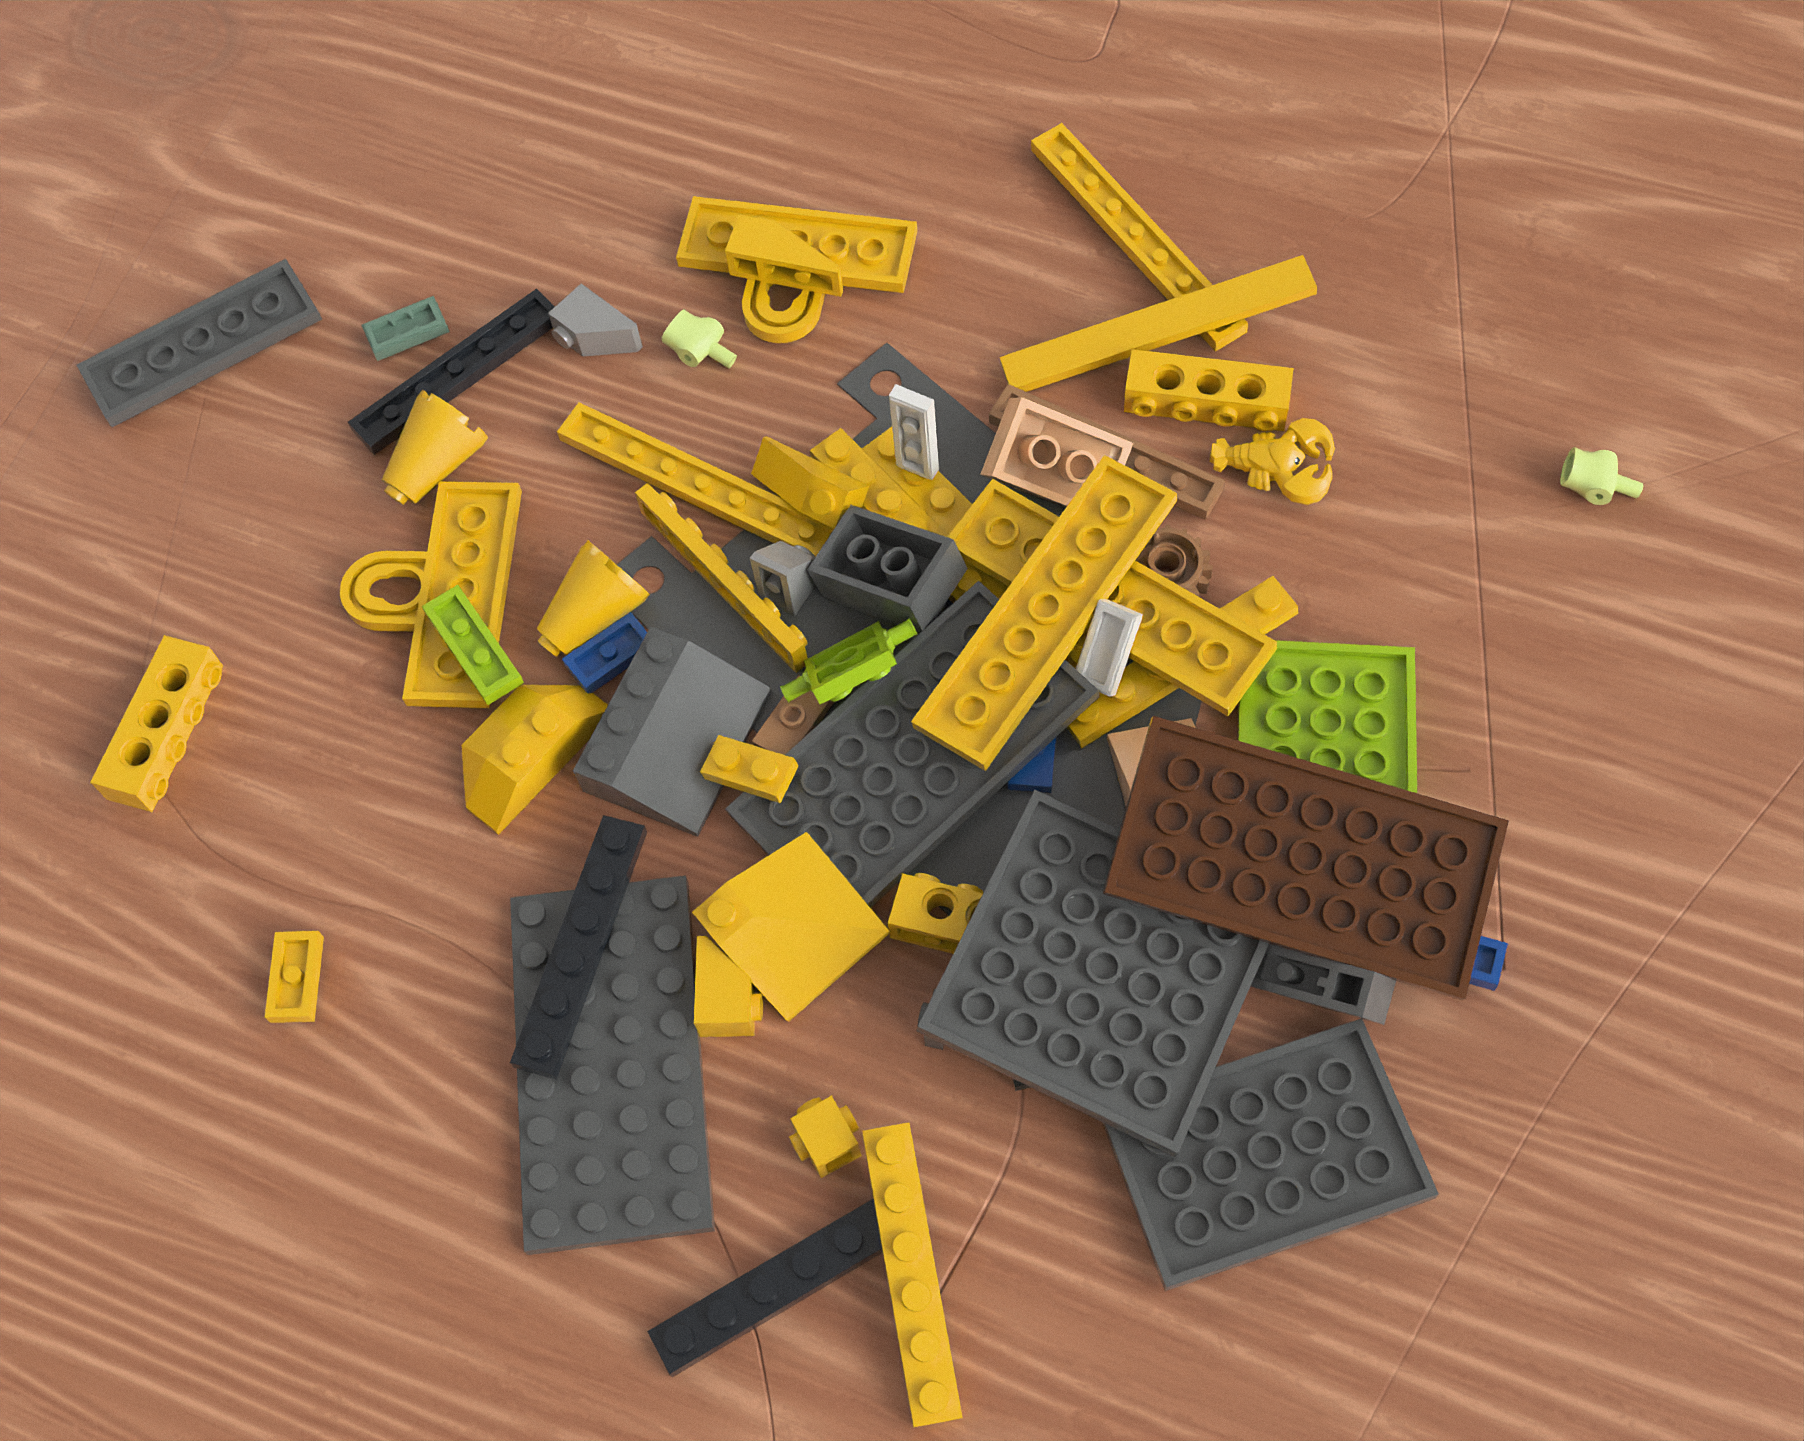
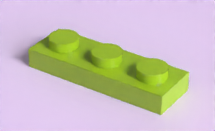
M459 585L422 606L425 614L487 705L524 683L521 675Z

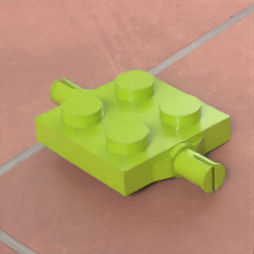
M910 618L889 630L883 629L878 621L804 660L806 669L802 676L780 686L781 691L788 703L809 691L814 693L820 705L828 700L832 702L841 700L851 693L853 687L864 681H876L887 675L891 667L897 665L893 654L895 646L918 635Z

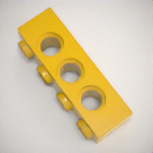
M1132 349L1125 388L1124 412L1134 413L1142 417L1161 416L1175 418L1183 422L1192 420L1210 422L1225 427L1235 425L1252 427L1260 431H1285L1294 368Z
M163 636L90 782L106 800L153 812L158 800L165 795L168 788V779L176 762L183 758L186 751V742L194 725L201 721L204 714V705L211 690L219 684L223 665L210 647ZM184 685L181 689L176 691L178 687ZM166 721V723H165L164 725H162L161 727H158L159 724H161L162 722ZM149 757L146 762L139 765L143 759Z
M902 873L888 920V928L891 931L890 938L954 954L984 893L983 890L970 884H958L957 887L940 883L938 878L925 873H916L914 876ZM938 906H945L952 910L951 915L944 919L933 918L929 913Z

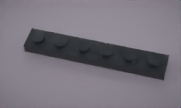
M536 288L348 421L351 430L376 455L400 437L414 402L422 390H425L428 396L432 393L445 402H450L552 329L553 326L548 313L555 306Z
M603 815L510 1060L513 1068L557 1080L646 838L647 830L645 825Z
M871 1199L647 1331L671 1377L676 1376L883 1253L874 1199Z

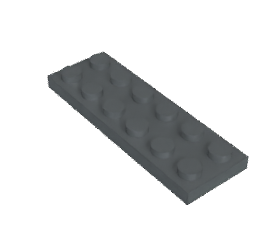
M284 259L96 354L76 366L110 426L114 427L322 320V317L290 264Z

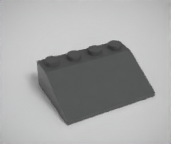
M650 626L573 769V773L583 792L698 837L724 785L705 780L700 773L701 768L718 735L746 743L772 690L769 686L689 640Z

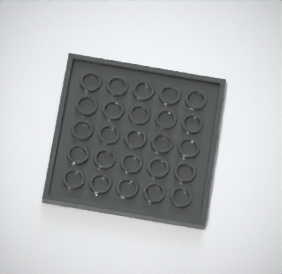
M1034 790L916 1031L1156 1149L1176 1157L1269 943L1102 894L1120 829Z

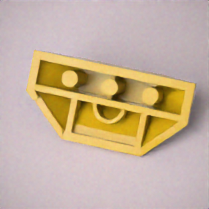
M520 685L461 745L467 810L499 835L590 740L608 704L594 693H587L580 685Z

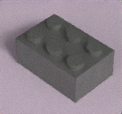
M850 505L807 570L823 598L896 625L910 618L916 631L921 633L936 619L968 568L954 539Z

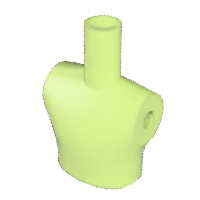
M684 309L671 321L662 336V342L673 349L681 361L690 367H696L708 355L725 367L731 368L737 358L736 354L718 344L724 334V329L716 319L710 317L700 318Z
M1573 447L1562 467L1561 486L1577 492L1595 505L1608 504L1613 497L1614 491L1637 499L1643 490V483L1618 474L1617 455L1609 450L1589 452Z

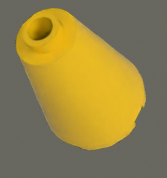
M422 390L414 402L382 477V481L387 485L384 492L403 506L407 501L416 504L436 487L439 481H443L479 450L487 441L488 436L479 427L475 432L467 428L468 417L432 393L428 396L426 391Z
M587 540L581 546L537 627V630L542 634L537 641L555 657L561 652L568 655L644 603L650 594L601 550Z

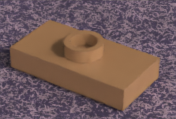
M811 691L795 698L789 703L783 696L753 738L752 745L785 755L819 725L834 702L828 700L820 705Z

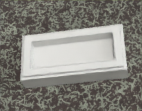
M1105 598L1098 600L1076 670L1093 684L1100 693L1110 697L1116 695L1143 614Z

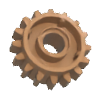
M1166 525L1165 528L1157 529L1135 561L1198 597L1200 593L1207 594L1213 565L1209 564L1210 551L1201 549L1202 540L1199 537L1194 539L1187 534V529L1184 528L1178 530L1171 528L1170 525ZM1162 567H1168L1173 569L1174 571L1162 572L1158 569Z

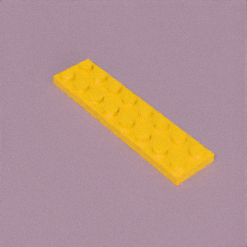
M1104 455L912 719L913 728L986 771L1090 625L1098 600L1109 598L1177 502V493Z
M992 478L947 537L954 539L963 560L1005 585L1010 586L1059 516ZM1134 561L1108 598L1112 602L1143 614L1128 658L1226 716L1230 715L1277 650V641L1137 561ZM1090 625L1085 630L1086 633H1088Z

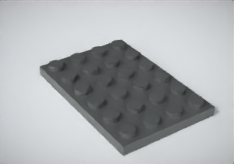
M1362 1018L1215 1067L1176 1157L1103 1123L1165 1291L1436 1199L1439 1195Z

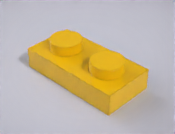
M718 735L700 773L705 780L781 803L799 765L793 757Z
M319 931L275 932L265 1018L270 1023L315 1022L324 936Z

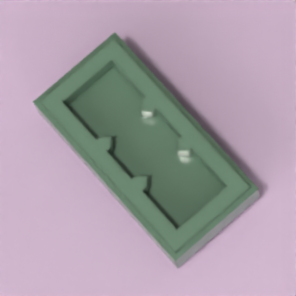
M434 296L361 325L377 361L450 332Z

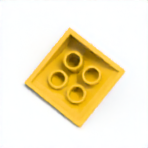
M807 832L727 881L692 912L721 949L750 977L751 982L788 1022L891 933Z

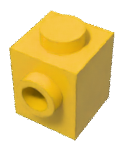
M832 1095L824 1100L818 1097L807 1101L797 1109V1115L790 1118L796 1133L790 1135L789 1139L801 1162L810 1158L820 1178L862 1156L859 1144L853 1135L854 1132L860 1130L848 1106L845 1105L838 1108Z

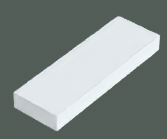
M896 384L889 394L896 465L926 479L933 480L939 470L934 399Z

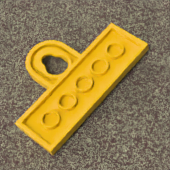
M696 196L692 198L676 255L678 267L729 273L725 249L738 215L761 216L768 220L777 221L839 265L843 286L904 293L917 236L916 221ZM747 279L742 298V310L747 327L758 338L772 343H788L806 336L818 323L825 294L802 290L801 294L793 300L790 308L785 311H775L770 307L771 300L767 294L770 287L774 284Z
M439 481L427 552L378 551L370 553L353 563L344 574L340 585V599L348 615L356 624L374 631L413 632L402 697L406 706L490 707V704H486L433 626L422 606L459 585L499 643L522 494L519 483ZM390 577H410L421 582L420 592L415 599L402 605L390 604L383 598L372 596L370 588L375 581L389 579Z

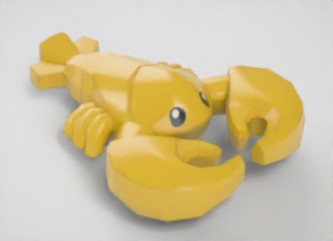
M1301 418L1291 422L1287 431L1277 439H1275L1276 434L1272 432H1262L1260 434H1253V442L1238 444L1234 447H1230L1225 438L1217 439L1216 444L1212 443L1209 462L1214 464L1213 470L1221 472L1229 465L1244 472H1250L1247 484L1252 488L1264 489L1267 492L1271 490L1270 481H1276L1283 495L1294 503L1304 505L1319 502L1328 492L1332 480L1330 464L1325 465L1324 471L1319 478L1312 477L1319 470L1318 464L1310 465L1294 476L1292 474L1305 458L1304 453L1318 459L1320 451L1316 446L1323 449L1326 461H1331L1335 450L1333 436L1328 428L1317 420Z

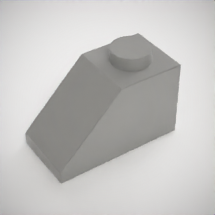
M582 283L548 313L554 329L552 331L554 339L563 348L568 349L571 347L583 357L638 352L643 347L637 324Z
M783 541L755 551L750 557V562L759 597L761 599L769 598L778 609L795 617L816 585L807 570L815 559L814 554L803 546L795 545L793 547Z

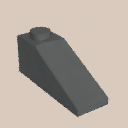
M1268 944L1250 987L1384 1025L1396 981L1374 971Z

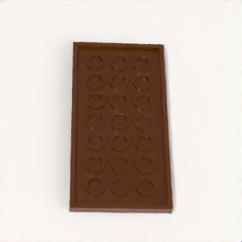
M1153 716L1149 723L1102 894L1310 956L1374 971L1401 983L1463 1000L1466 999L1509 820Z

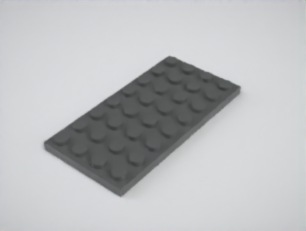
M978 581L895 655L897 665L891 667L887 675L876 681H866L785 754L786 756L793 757L799 766L781 803L743 792L725 810L768 856L805 832L809 833L872 908L900 882L902 873L908 874L1096 701L1099 698V690L1071 664L1064 660L986 771L914 729L911 723L912 719L999 601L992 592Z
M686 875L630 882L628 884L557 1080L517 1069L524 1252L527 1255L715 1231L701 1041L694 1025L695 963L689 885ZM575 890L510 898L516 1044Z

